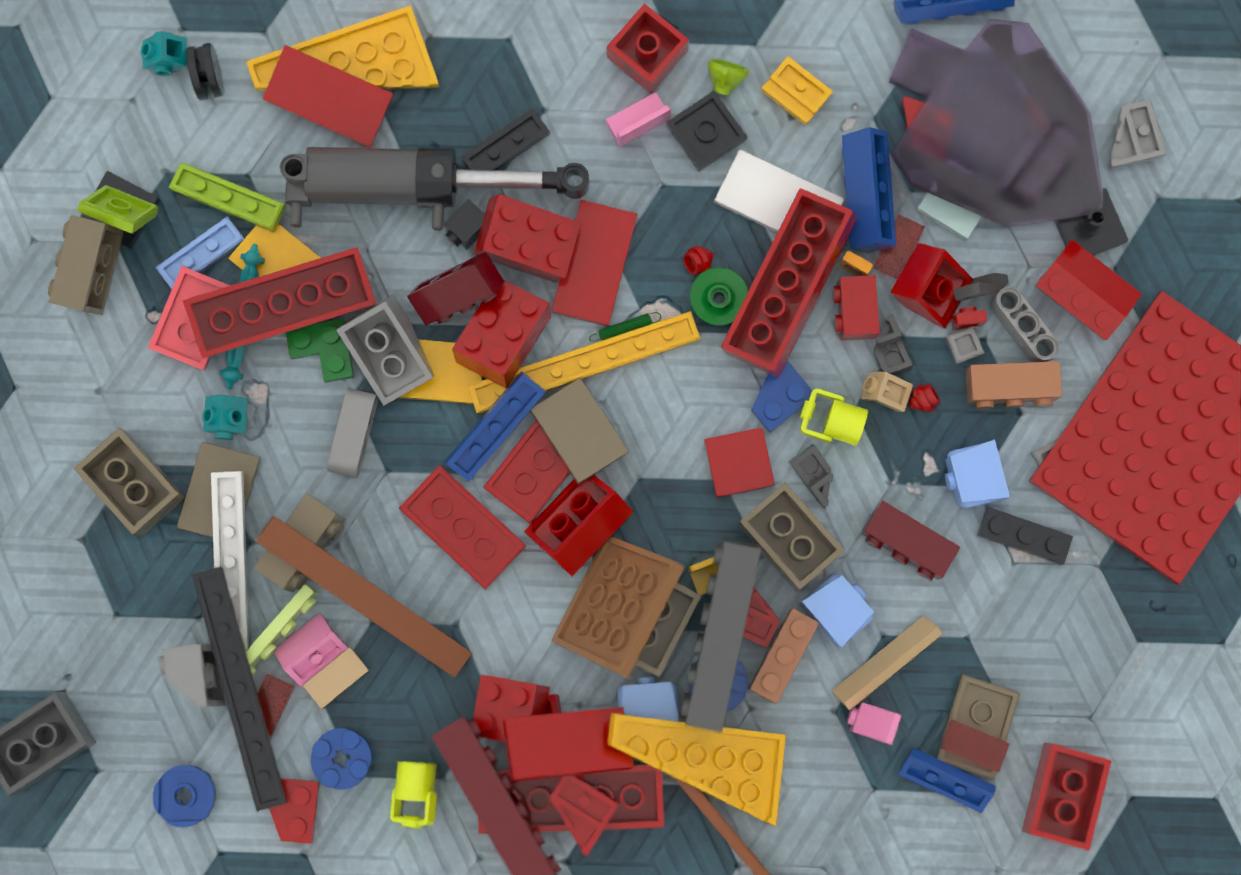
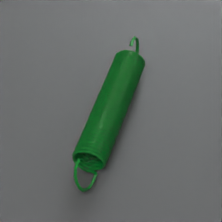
M652 312L651 314L657 313L660 315V319L656 321L659 322L661 320V314L658 312ZM649 313L600 329L598 330L600 339L595 341H602L650 325L652 323Z

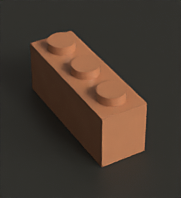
M1060 361L970 365L965 370L967 405L976 404L977 409L994 408L996 403H1006L1007 408L1023 407L1024 402H1035L1037 407L1054 405L1053 401L1062 397Z
M793 608L790 609L753 677L748 690L777 704L819 622Z

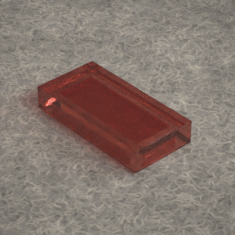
M898 214L895 220L897 246L881 250L873 268L898 279L911 257L925 226Z
M266 674L258 691V696L271 740L295 686L275 676Z
M951 720L940 748L999 772L1010 744L955 720Z

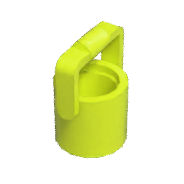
M816 388L811 392L809 400L804 402L800 415L802 419L800 432L805 436L831 443L832 439L857 446L866 423L868 410L845 403L843 396ZM816 396L833 400L822 434L807 429L808 422L811 421L815 410Z
M397 761L396 783L392 791L390 810L392 822L401 823L403 827L416 829L434 824L437 794L435 792L437 764ZM402 800L425 801L424 819L413 815L401 816Z

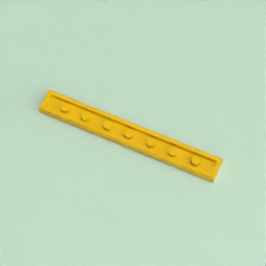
M690 311L521 367L511 383L522 371L547 392L571 384L579 378L583 380L700 341L701 338ZM488 379L467 385L477 415L487 412L506 390V388Z

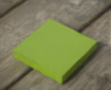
M105 185L81 200L78 204L77 212L132 234L157 216L159 207Z

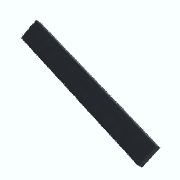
M223 566L192 574L256 812L287 803Z

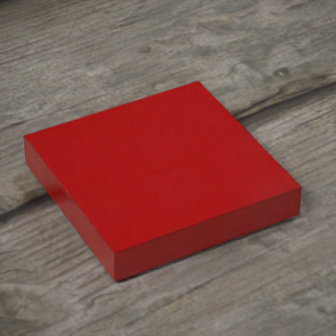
M762 427L704 439L716 498L775 486Z

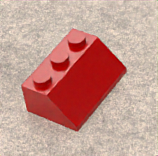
M1073 239L1034 285L1105 341L1123 322L1142 295Z
M593 475L579 485L573 479L527 527L524 533L572 577L634 511L612 488Z

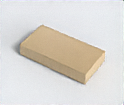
M349 647L302 686L318 706L323 709L370 670L352 647Z

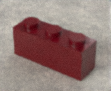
M485 251L419 283L407 295V298L425 326L435 321L438 324H442L449 320L453 313L457 311L463 314L476 305L475 303L480 300L483 303H487L498 295L497 290L505 281Z
M883 500L878 503L861 532L862 535L866 536V543L878 550L884 547L892 552L891 558L903 565H907L909 562L918 568L916 572L920 576L930 581L933 578L939 580L944 577L961 548Z

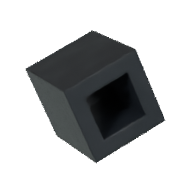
M467 199L444 222L447 231L445 234L446 238L454 246L458 247L461 244L468 250L478 240L485 214Z

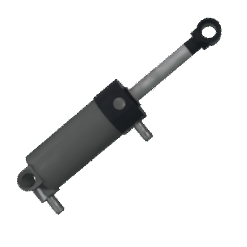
M307 147L305 154H289L280 163V172L287 181L285 204L291 205L290 226L296 228L302 226V206L312 207V203L417 205L418 208H432V229L440 231L444 227V208L455 206L458 187L557 189V194H564L569 198L577 199L587 193L590 185L589 173L586 167L575 162L569 163L564 167H557V172L458 169L455 149ZM576 175L581 177L583 181L578 186H571L567 183L568 178Z

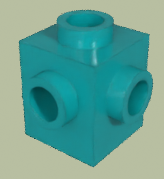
M158 31L153 36L143 40L141 46L143 69L154 71V74L158 76H170L172 72L187 66V38L166 31Z
M224 394L206 396L205 409L202 415L204 422L203 432L214 433L215 439L233 440V435L245 434L248 423V398Z

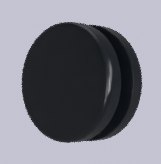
M205 43L198 48L196 46L187 47V65L197 98L200 101L208 99L207 85H210L215 98L222 97L224 95V84L214 46L211 43Z

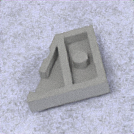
M1151 99L1123 105L1119 109L1108 165L1109 170L1161 158L1166 155Z

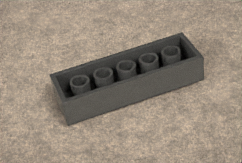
M724 538L723 545L717 543L713 564L718 565L717 574H710L707 594L712 595L710 604L704 603L700 624L705 625L704 634H697L694 655H699L698 663L691 662L687 685L692 686L691 693L685 692L681 715L686 716L685 725L722 733L759 563L760 545Z

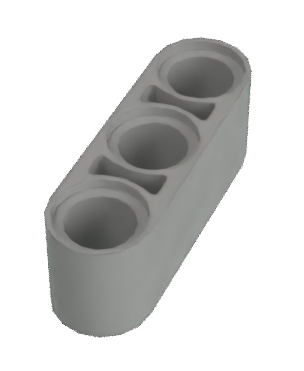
M1005 287L1001 289L991 301V309L994 315L1031 362H1049L1059 351L1057 339L1017 288ZM1002 296L1009 297L1012 300V309L1002 306L1000 301ZM1019 320H1026L1030 324V332H1023L1019 328ZM1037 343L1047 346L1048 356H1042L1038 353Z
M351 388L347 389L328 459V471L355 478L359 476L377 408L378 396L376 394Z

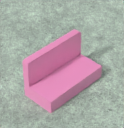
M655 92L607 118L606 124L619 147L670 120L671 109L668 105H663L658 94Z
M319 613L281 643L274 654L287 674L301 687L347 650L348 647L331 629L322 614Z

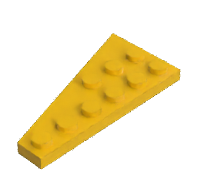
M411 5L290 46L382 89L440 88ZM283 49L246 61L256 91H266Z
M611 713L607 745L776 827L786 735L723 727L721 733L685 725V722Z

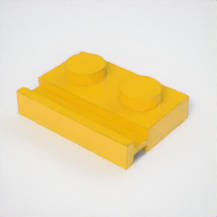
M789 56L785 58L770 76L769 80L761 87V91L805 126L833 93L830 88Z

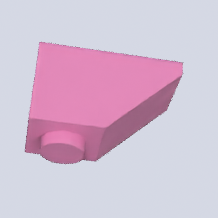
M859 702L857 707H853L850 710L847 724L851 725L850 732L892 745L901 715Z

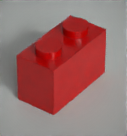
M876 275L840 277L837 286H833L832 289L833 303H838L839 315L834 317L835 332H840V340L876 339L880 334Z

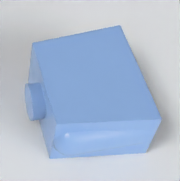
M995 439L952 450L948 453L947 459H945L948 473L945 474V480L948 490H953L957 505L966 509L1010 498Z
M839 574L831 575L799 602L811 618L819 622L818 626L837 648H842L851 638L868 625L874 617V611L864 601L867 597L864 591L856 583L851 585L843 575L840 576Z
M655 677L637 678L638 684L623 685L618 688V707L624 708L625 715L680 722L676 683H656Z

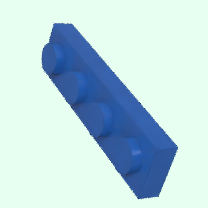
M894 0V11L900 23L916 24L920 20L926 19L943 20L949 16L960 14L971 16L977 12L987 10L998 12L1015 6V0Z
M521 371L445 460L446 465L469 482L546 393L544 388Z

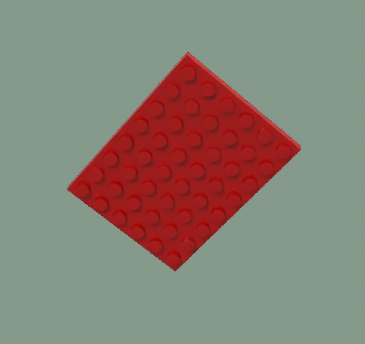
M1160 291L1058 437L1056 443L1031 476L1029 482L1176 585L1180 584L1241 494V345L1172 297Z

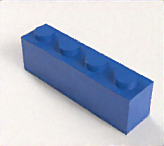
M868 127L842 135L844 183L847 198L846 208L854 211L857 220L848 237L850 250L871 253L895 247L897 245L888 132Z

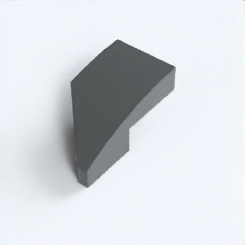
M991 273L974 278V284L954 289L955 299L962 301L997 292L1009 283L1008 274Z
M892 314L886 318L885 325L876 340L873 353L881 372H887L896 376L912 370L913 365L901 341L902 334Z
M811 444L788 462L818 503L825 508L829 502L828 493L833 474H831V468L816 446Z

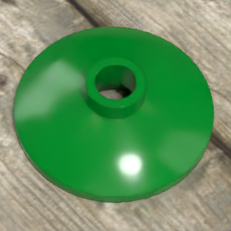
M711 268L701 273L695 279L690 291V303L693 311L702 321L714 326L729 325L733 323L748 293V288L745 281L736 272L727 268ZM716 294H720L724 297V302L718 304L714 302L713 297Z

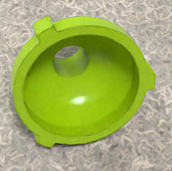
M710 58L708 70L712 84H714L713 91L729 95L731 89L734 90L748 76L750 69L733 62Z

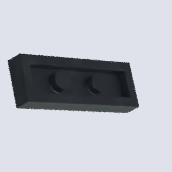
M532 108L461 158L469 170H499L550 135V131Z
M986 507L977 533L979 537L1059 565L1065 564L1073 539L1071 535L990 507Z

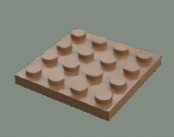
M610 536L598 549L551 641L628 679L645 643L650 638L660 614L665 608L668 598L679 581L684 566L676 561Z

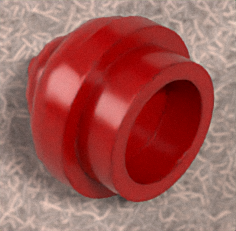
M700 246L689 248L688 252L683 256L685 268L692 275H700L711 268L714 253Z
M931 383L918 385L913 391V397L909 400V408L925 412H932L935 410V406L941 404L938 394Z

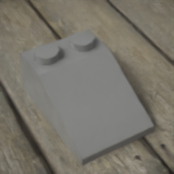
M394 294L344 322L336 329L383 406L434 377L412 324Z

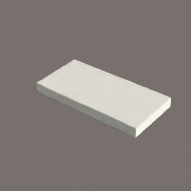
M739 149L714 203L774 232H778L799 188L841 206L845 199Z

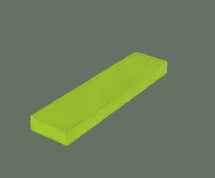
M182 162L169 186V189L175 193L271 232H275L287 207L282 202Z

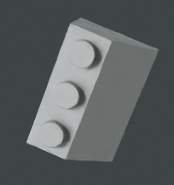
M193 644L163 649V656L159 658L161 674H165L166 681L200 707L226 706L225 695L211 645Z

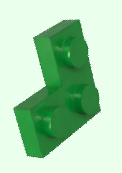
M339 319L316 323L286 332L291 360L319 355L325 383L354 378L350 351L336 330L345 320Z

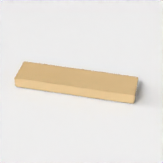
M923 615L832 690L833 694L845 707L851 710L939 638L942 632L937 625Z

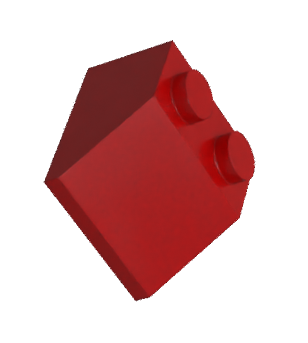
M918 243L890 293L904 307L945 329L961 302L955 299L954 289L970 285L974 279L945 249Z

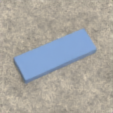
M227 216L159 264L156 269L172 289L181 266L198 273H203L234 251L244 238Z

